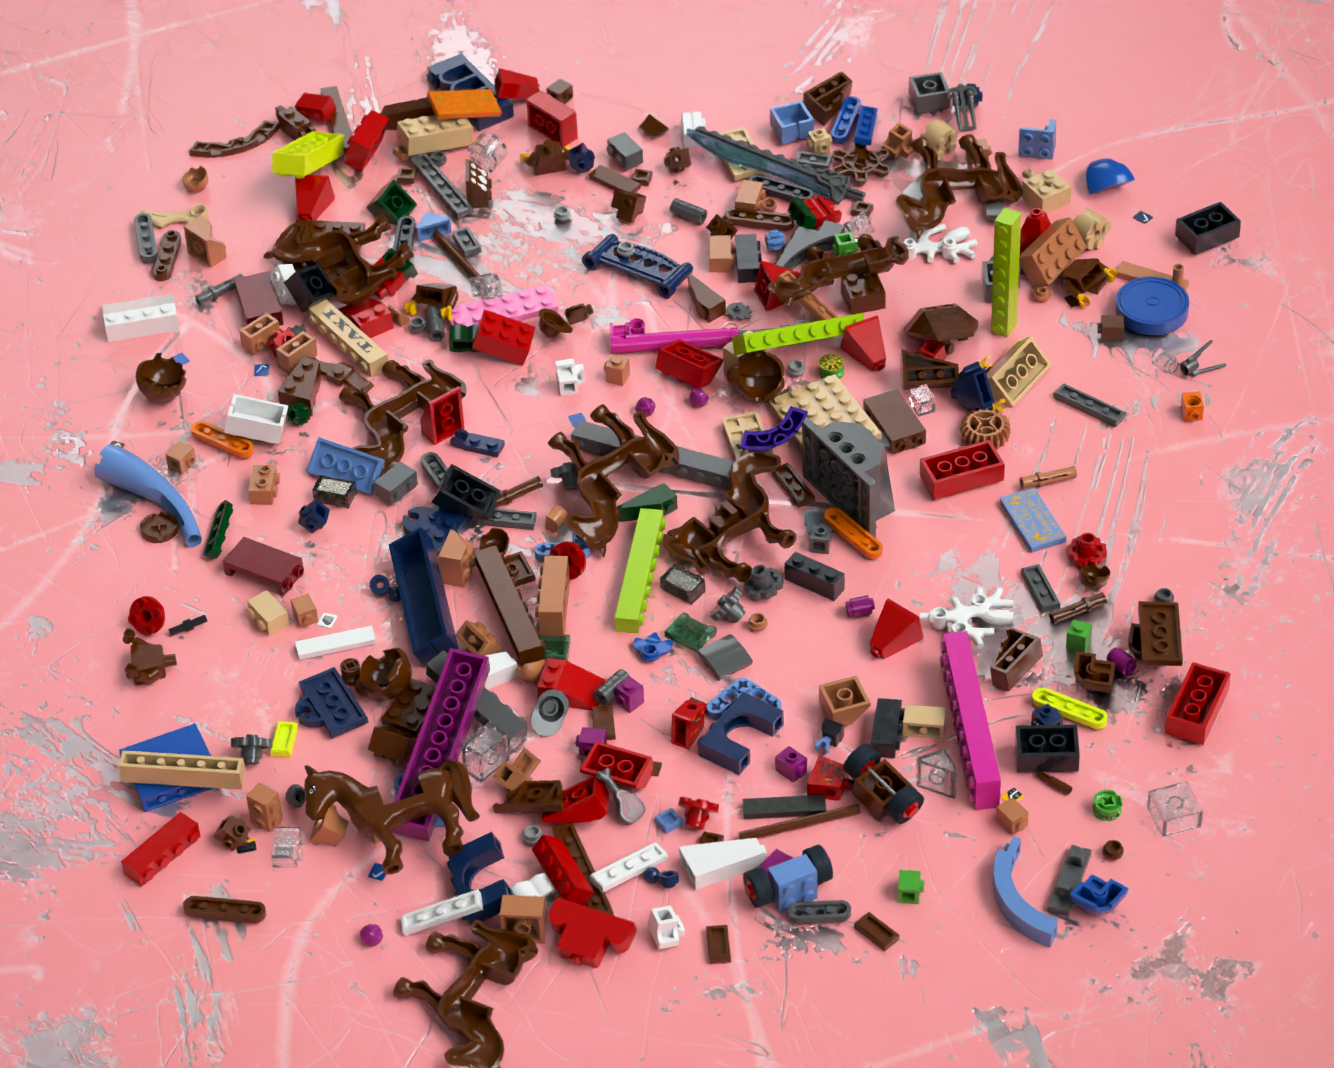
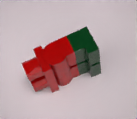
M798 196L791 197L788 212L800 227L818 229L825 220L836 223L840 222L842 217L840 210H834L835 206L832 200L826 201L823 196L811 197L807 200H800Z
M390 248L374 265L388 261L397 252ZM406 260L405 267L396 270L397 278L385 280L375 291V294L380 299H383L388 294L393 297L396 294L395 291H398L403 283L410 277L414 278L418 275L413 263Z

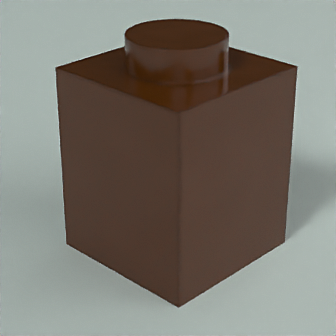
M1101 315V323H1097V334H1101V341H1123V315Z

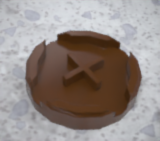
M160 512V514L155 515L153 513L145 517L141 522L140 531L146 541L163 543L175 537L179 526L176 517L172 514Z

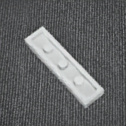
M372 626L296 641L295 645L298 658L302 660L376 644V639Z
M655 842L591 874L589 880L603 893L643 873L647 868L655 867L668 860V854Z
M477 889L401 915L402 933L408 936L483 910L481 892Z

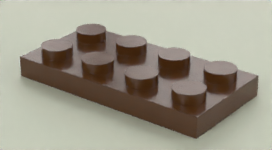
M1138 601L1142 665L1182 666L1183 655L1178 602Z

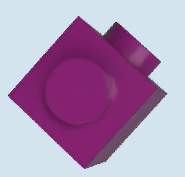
M630 676L615 687L616 703L629 713L644 703L643 685Z
M582 727L581 734L576 737V747H579V755L588 756L596 741L607 744L606 730Z
M788 746L775 756V770L794 783L806 774L807 758Z

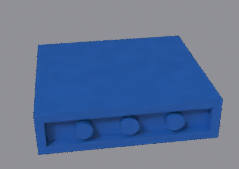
M196 723L119 749L120 757L122 751L211 756ZM133 783L140 797L144 813L213 789L208 787Z

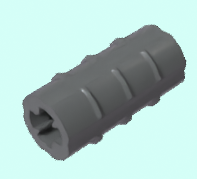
M675 198L670 205L671 213L693 222L703 224L707 218L708 211L684 200Z
M429 306L425 311L427 332L430 340L439 342L445 337L441 309L437 306Z
M619 669L593 693V697L598 704L604 706L616 696L615 687L630 676L627 671Z

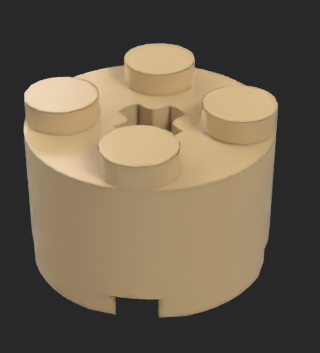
M939 119L931 121L925 127L927 130L925 134L921 133L920 137L928 139L930 148L937 152L938 161L947 152H953L957 147L955 142L958 132Z
M1086 208L1083 210L1085 211L1083 214H1078L1074 218L1073 223L1085 242L1086 248L1090 250L1100 249L1104 244L1107 233L1112 228V224L1109 223L1106 217Z

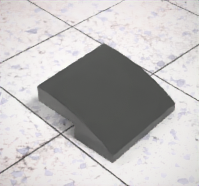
M732 634L697 650L706 667L711 668L718 681L753 663L745 648Z

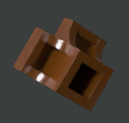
M615 190L611 207L618 209L616 218L633 223L637 215L643 213L647 196L633 191Z
M728 501L715 505V514L708 517L709 529L715 533L716 537L739 522L738 510Z

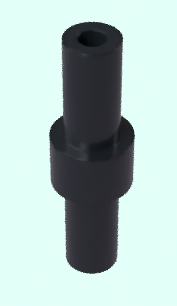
M204 614L192 620L190 618L184 620L182 624L168 630L170 635L173 636L185 630L186 632L191 631L195 626L208 621Z

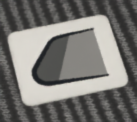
M323 613L317 625L332 628L338 616Z

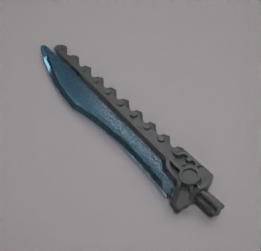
M698 126L695 130L687 129L686 136H689L701 147L732 164L781 177L811 189L813 192L823 196L824 199L831 198L836 204H840L847 196L859 201H864L866 196L865 192L851 188L850 176H844L827 168L814 169L810 164H800L796 159H786L783 154L775 155L770 150L759 149L757 145H747L744 140L736 141L729 135H720L718 131L710 132L704 126Z

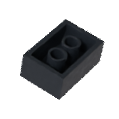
M1220 201L1177 218L1175 236L1197 255L1239 238L1241 220Z
M1077 725L1015 726L1017 773L1039 771L1079 772L1080 752Z

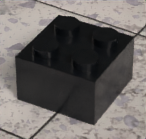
M319 263L293 273L284 282L302 313L326 299L330 301L337 294V291L332 286Z

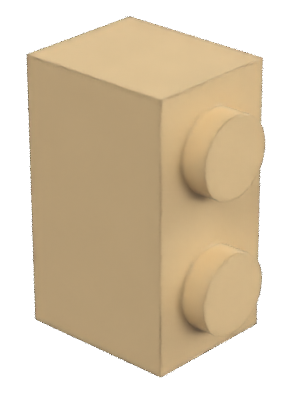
M267 590L247 600V613L252 620L254 619L262 631L265 630L269 636L290 626L287 611Z
M905 704L903 736L944 739L946 708Z

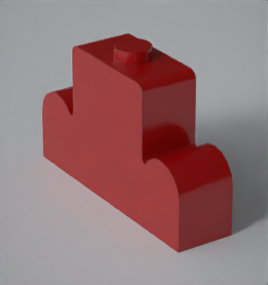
M556 897L549 913V920L553 930L558 934H562L557 944L560 956L569 959L576 965L584 964L598 968L608 946L616 953H624L630 948L637 933L635 923L558 897Z

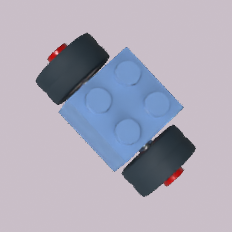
M821 845L807 848L802 851L801 856L768 868V875L762 867L754 868L743 874L745 892L752 904L758 908L773 902L779 913L788 910V907L793 903L811 902L817 899V885L833 879L831 860Z

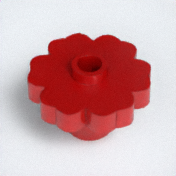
M1086 532L1072 539L1071 544L1067 547L1068 559L1074 560V565L1090 566L1094 563L1098 566L1107 557L1106 544L1101 543L1100 538Z

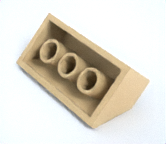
M1031 336L1018 341L986 374L994 400L1005 399L1006 401L1002 404L1013 407L1052 366Z

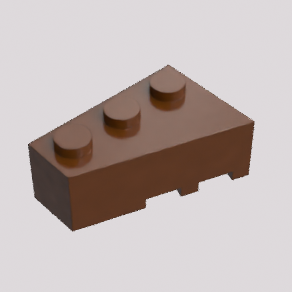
M841 71L804 92L803 103L809 113L825 126L842 106L844 100L851 95L853 81Z
M1007 626L1006 635L1001 640V647L996 652L990 666L992 684L1010 691L1042 658L1041 638Z

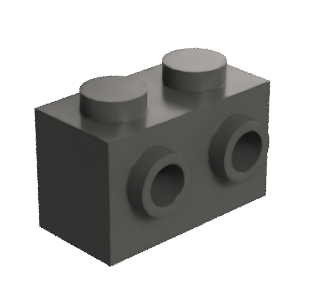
M626 132L607 139V153L625 170L643 163V149Z
M398 462L374 481L375 495L391 505L418 485L416 471L402 462Z

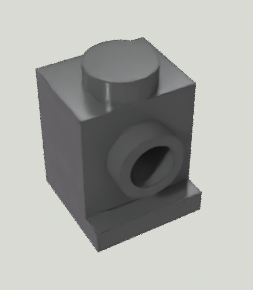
M823 523L812 526L809 538L810 552L829 554L832 527H828ZM815 542L825 543V545H815Z

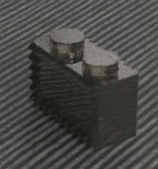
M319 475L312 489L313 498L322 504L349 508L357 493L356 482Z
M673 564L660 577V589L693 605L705 593V579L698 574H692L685 567Z

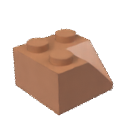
M198 216L183 226L187 250L190 255L210 268L227 258L226 246L222 241L213 237L212 224L208 220Z
M450 530L439 554L440 573L443 584L464 587L466 581L470 580L472 567L476 566L474 547L454 530Z
M857 675L819 685V703L829 720L844 726L852 725L871 706V702Z
M503 895L500 909L501 929L530 937L535 943L545 944V897Z

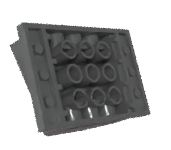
M809 418L802 421L803 477L834 507L841 509L876 538V521L895 511L884 443L878 440L862 424L834 421L819 429L818 425L814 424Z

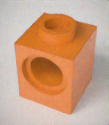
M1200 391L1182 392L1181 410L1184 421L1203 420L1204 404Z

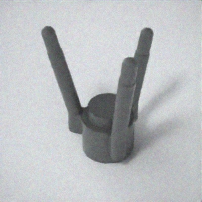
M1210 340L1192 356L1187 358V360L1180 363V369L1184 375L1192 374L1195 377L1200 373L1226 367V363L1198 370L1199 362L1197 358L1213 343V340Z

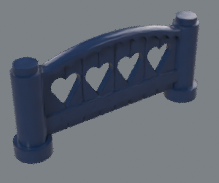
M615 234L608 235L592 251H588L582 256L584 266L590 270H594L600 263L657 284V292L666 299L675 293L676 288L693 271V266L689 262L680 265L662 253L633 244L635 248L633 255L642 259L629 262V257L614 256V251L617 250L621 243ZM650 261L657 265L645 268L644 262ZM666 267L671 269V271L659 273V268Z

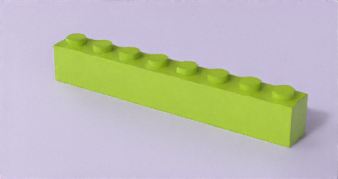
M1004 208L994 224L991 332L1004 337H1008L1017 325L1021 213L1008 208Z
M864 313L734 336L731 337L735 355L843 336L846 326L865 320Z
M640 508L615 614V631L639 633L640 626H644L645 614L643 612H647L648 600L646 599L650 598L651 595L650 584L654 582L653 570L657 569L656 556H660L659 543H663L664 533L662 529L665 530L667 519L663 518V510Z

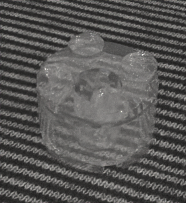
M485 131L469 146L468 153L472 159L471 161L492 173L508 155V149L504 142L501 144L498 141L499 137Z

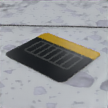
M248 839L243 847L239 846L237 848V853L256 851L255 839Z

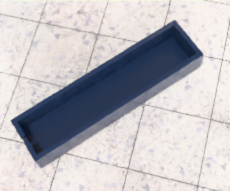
M420 527L388 545L412 651L420 662L426 666L430 660L443 650L449 653L450 648L459 649L434 543L431 537Z

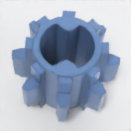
M775 229L765 234L768 250L772 249V252L782 250L781 247H785L783 231Z

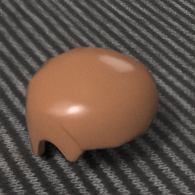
M201 165L199 168L191 167L182 177L184 187L190 191L204 189L209 182L207 169Z
M545 659L517 666L516 673L519 679L527 682L538 681L545 665Z

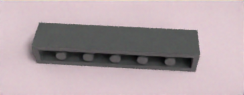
M444 650L426 664V675L436 684L448 655ZM484 686L473 717L510 750L527 736V723L522 717L516 716L509 705H504L494 692H490Z

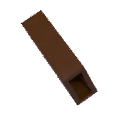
M428 97L385 105L382 112H380V114L389 118L386 130H397L398 121L435 115Z

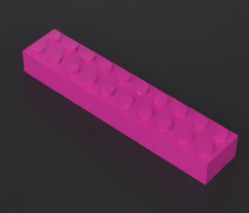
M967 631L943 633V642H940V651L943 654L940 655V666L945 669L943 670V680L948 683L946 685L947 697H951L949 699L950 711H954L952 720L953 726H957L955 730L956 740L961 742L959 744V754L964 757L962 759L963 771H967L965 775L966 786L971 788L969 790V800L974 802L975 810L997 808L1000 805L1001 779Z

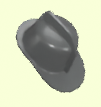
M551 689L542 693L538 698L532 712L531 725L540 736H552L562 726L569 707L568 699L564 693Z

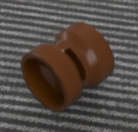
M348 658L340 664L341 676L346 685L354 686L357 678L360 676V663L357 659Z

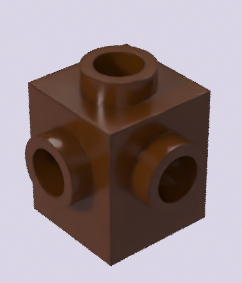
M670 148V152L665 154L664 163L669 171L674 170V173L684 171V168L692 165L688 148Z
M718 214L714 216L706 227L711 232L710 236L731 235V239L738 231L731 224L733 222L725 215L721 217Z
M231 814L221 822L213 837L219 840L223 846L233 851L247 843L249 839L247 835L251 828L244 821L237 819Z

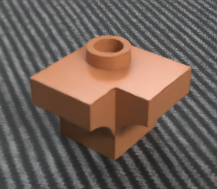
M897 123L889 131L882 148L889 150V155L893 158H896L899 154L908 158L914 152L911 147L913 131L903 124Z
M332 804L329 807L324 818L315 821L309 842L315 845L328 843L336 847L344 838L349 821L339 816L335 805Z

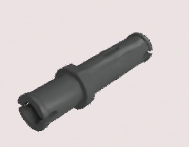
M240 273L214 287H208L206 291L195 295L197 304L201 306L212 299H218V296L235 288V278L244 276Z

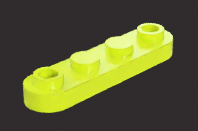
M1037 688L1033 691L1032 702L1037 707L1048 703L1057 709L1062 717L1093 729H1102L1107 725L1108 715L1102 709L1047 688Z

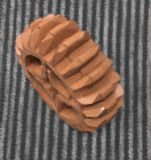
M979 408V411L972 410V413H967L966 417H963L960 425L961 439L964 440V444L969 445L991 440L995 449H998L999 446H1004L1005 442H1008L1011 434L1009 420L1001 412L996 413L995 409L992 411L988 410V408L986 410Z

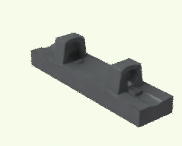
M1071 845L1049 901L1047 912L1068 917L1073 905L1070 902V894L1083 879L1092 855L1091 849Z

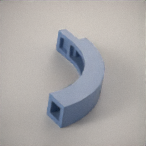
M1013 836L1010 844L1007 843L1004 850L998 849L995 857L993 889L997 905L1007 921L1021 934L1051 948L1058 931V918L1046 915L1033 908L1016 890L1011 873L1021 852V838Z

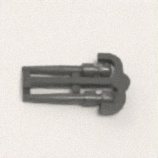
M959 84L957 87H952L947 91V100L953 98L952 103L955 108L959 131L977 129L973 104L974 97L977 96V90L971 85ZM965 90H967V91H966V96L968 97V98H967V103H968L969 105H965V99H964V91H965ZM958 93H960V99H961V105H962V106H959V105H960L959 99H957ZM969 108L973 126H969L966 109ZM960 110L963 111L965 127L961 125Z

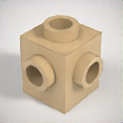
M824 128L808 132L806 145L810 152L830 154L831 135Z

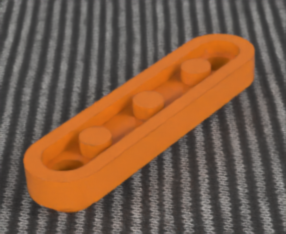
M197 421L191 425L192 436L240 458H248L254 454L253 443L249 440L225 433L224 429L205 421Z
M836 507L826 509L824 512V522L829 527H832L835 532L867 558L877 559L882 555L883 545L879 540L841 509Z

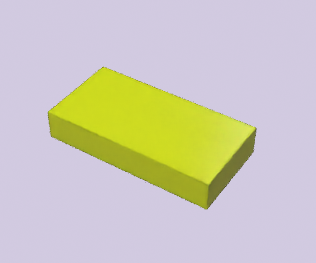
M278 721L273 738V746L270 750L271 756L291 757L298 731V723Z

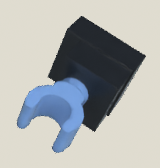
M825 718L822 723L823 738L815 743V750L818 751L820 747H825L824 752L828 754L830 745L837 747L844 737V725Z

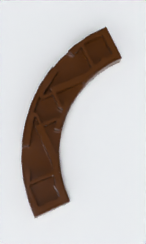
M264 120L256 129L251 131L250 135L244 138L241 136L228 140L229 143L196 141L189 150V154L195 157L216 158L249 151L269 140L280 129L279 123Z

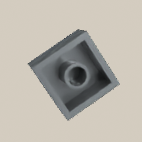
M942 72L909 77V95L917 113L950 108V100H947L949 87Z

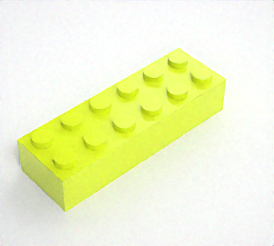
M312 131L272 152V173H278L279 176L295 175V178H305L306 175L312 174L313 171L325 167L326 164L332 163L333 160H337L344 155V134Z

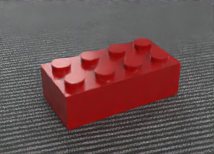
M991 440L920 459V477L934 500L1004 481L1005 463Z
M1192 662L1167 714L1165 734L1204 745L1229 691L1231 673Z

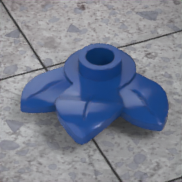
M654 632L645 640L635 638L633 646L640 653L644 661L653 662L660 655L670 652L673 647V641H661L659 635Z

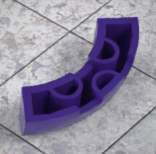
M790 406L784 419L776 427L765 431L745 430L740 439L739 449L743 450L746 448L748 451H763L782 445L799 431L802 421L807 417L808 411Z

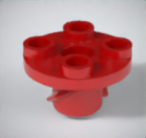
M565 541L557 544L550 550V556H568L570 580L582 575L586 567V557L583 550L577 544Z
M151 596L137 598L130 606L128 622L141 634H155L164 626V607L157 599Z
M680 797L678 801L679 807L686 808L685 825L690 829H704L705 823L709 819L708 813L719 812L720 804L711 803L708 800L697 799L695 801L691 798Z

